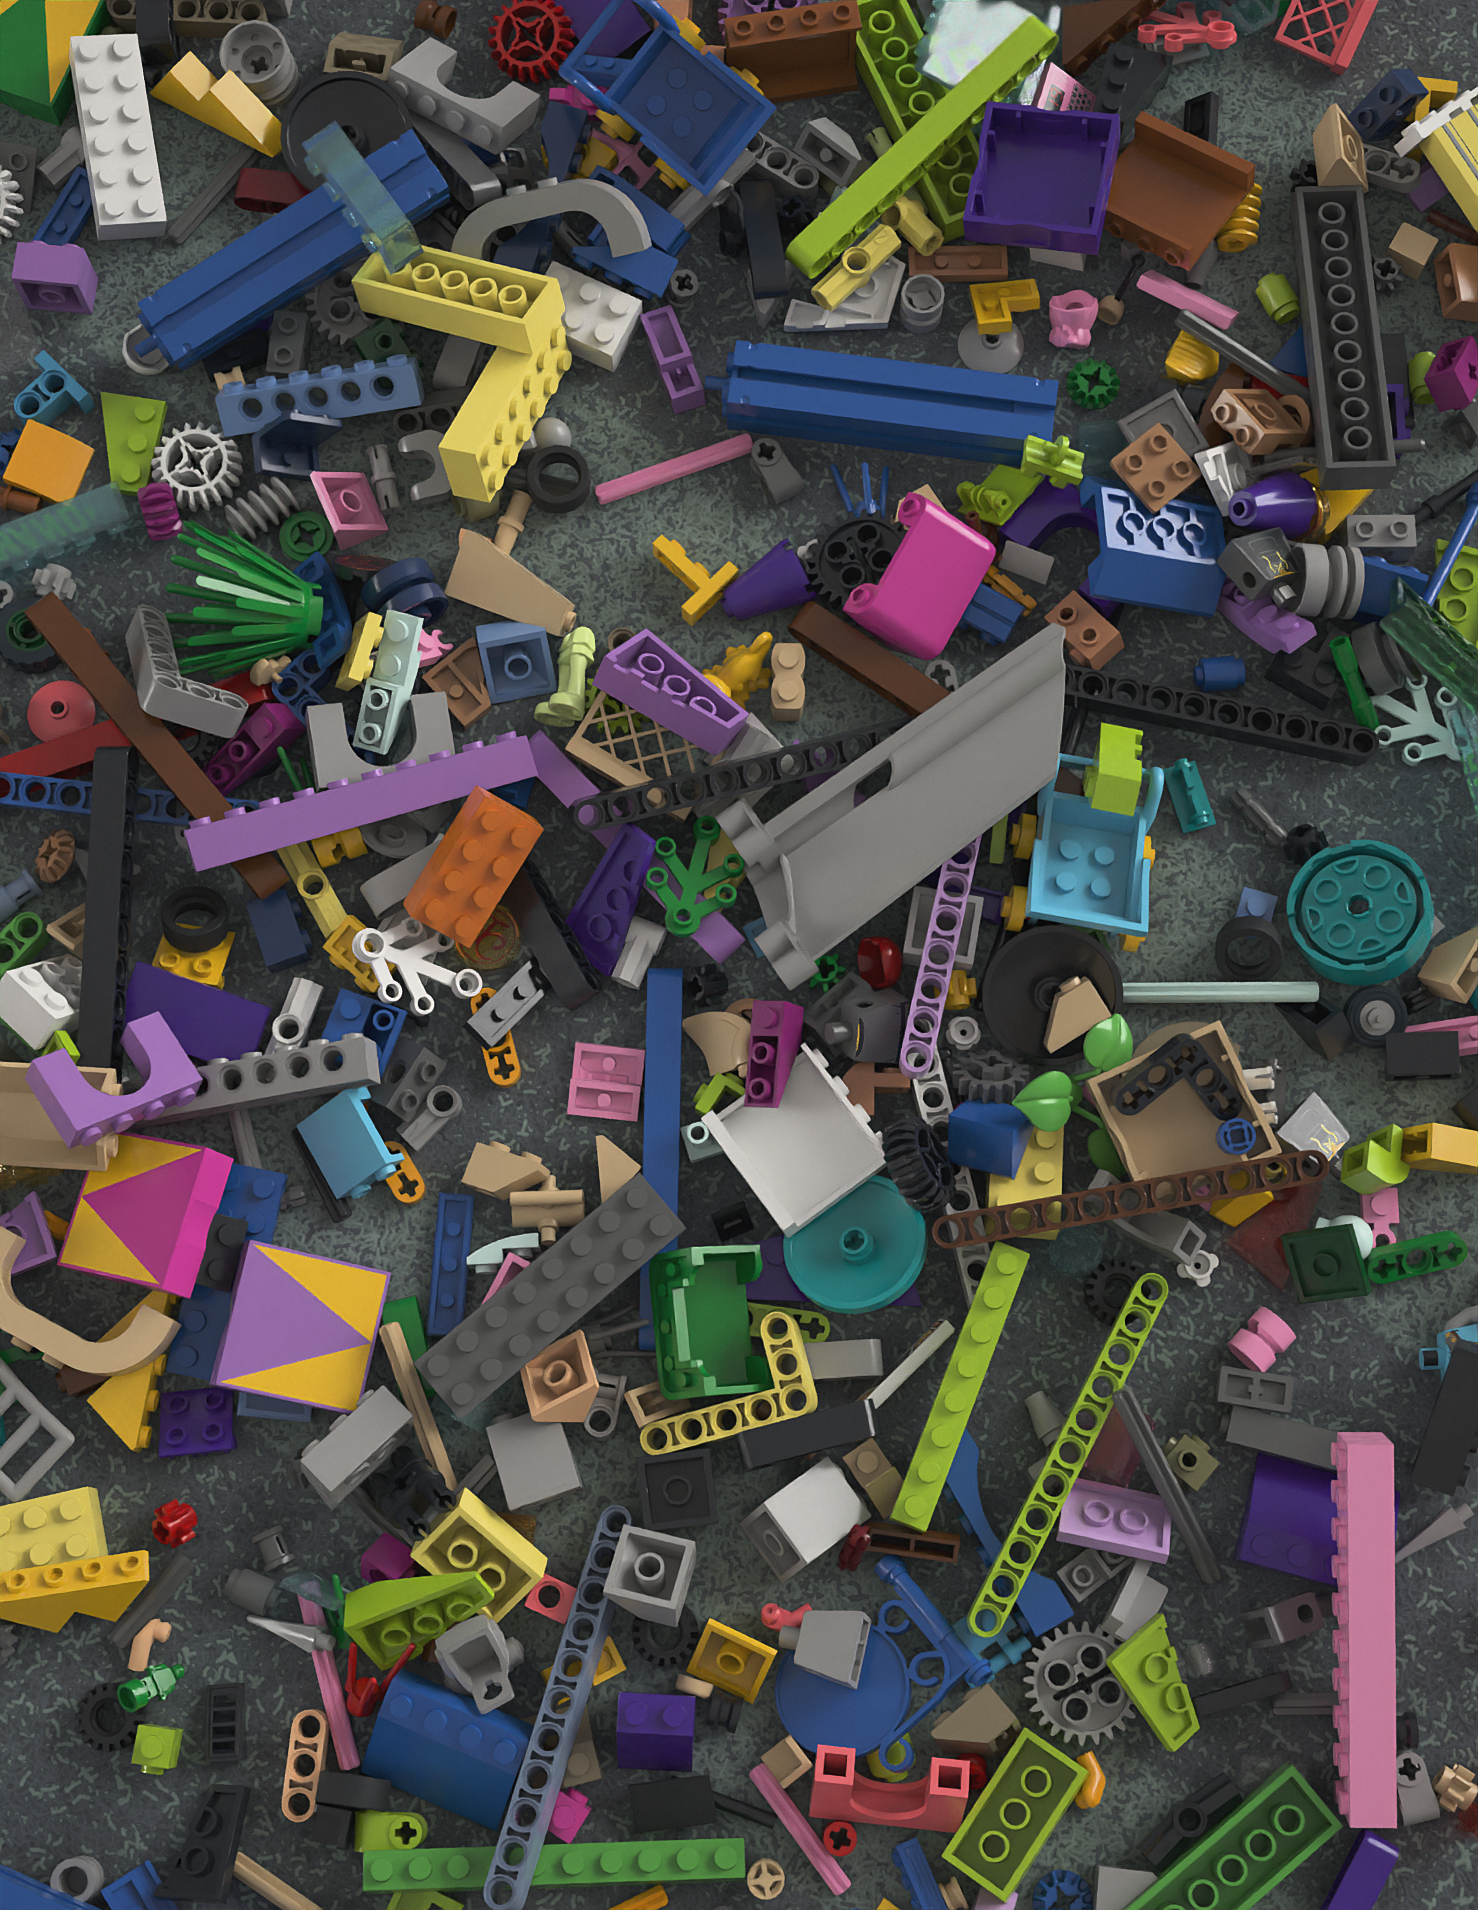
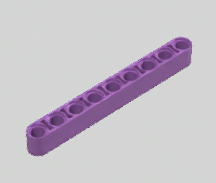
M541 729L528 740L538 773L537 777L568 809L571 803L579 798L602 793L586 774ZM613 803V811H614V813H615L617 816H620V815L624 814V813ZM585 805L580 809L578 814L579 820L583 824L591 822L594 817V810L590 805ZM622 824L590 832L608 849ZM653 851L647 872L653 867L663 868L668 874V887L680 901L683 890L664 862L657 859ZM653 876L651 878V880L656 883L663 881V879L659 876ZM645 877L643 887L666 909L655 891L647 887ZM699 893L696 896L694 905L707 899ZM718 910L701 918L698 930L691 935L720 965L746 941ZM677 916V919L682 922L689 920L687 916Z

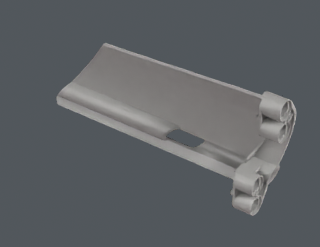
M1052 622L764 825L744 797L715 816L717 822L744 859V870L754 888L765 919L767 930L755 937L754 940L789 991L820 971L814 962L869 921L1056 777L1065 696L1066 664L1063 659V641L1066 638L1065 627ZM891 761L892 774L889 785L855 808L854 792L857 783Z

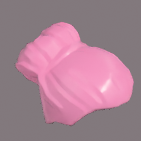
M1081 289L1073 290L1060 296H1052L1049 302V318L1053 329L1049 335V342H1052L1056 347H1068L1077 350L1087 348L1091 341L1090 329L1098 313L1099 304L1097 298Z

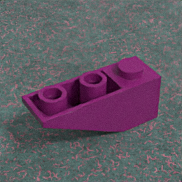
M264 703L201 770L224 797L279 756L277 752L279 746H282L286 751L306 728L286 703Z
M753 1000L744 1107H779L801 1045L804 1007L786 1001Z

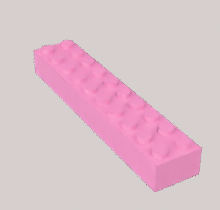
M1337 1432V1442L1331 1443V1463L1336 1465L1337 1480L1331 1481L1332 1503L1337 1505L1338 1518L1332 1517L1331 1534L1332 1540H1337L1338 1555H1332L1331 1567L1332 1576L1337 1578L1338 1593H1332V1612L1334 1616H1337L1338 1630L1332 1631L1333 1653H1337L1339 1668L1333 1667L1332 1682L1333 1689L1338 1691L1339 1705H1333V1726L1338 1728L1339 1743H1333L1334 1766H1338L1340 1780H1334L1333 1796L1335 1804L1339 1806L1340 1815H1345L1350 1828H1397L1394 1444L1382 1432Z

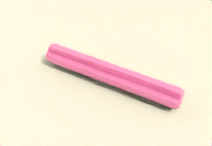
M760 1763L749 1773L751 1780L834 1895L838 1896L845 1892L851 1886L848 1877L830 1852L827 1851L825 1845L785 1790L780 1786L766 1764Z

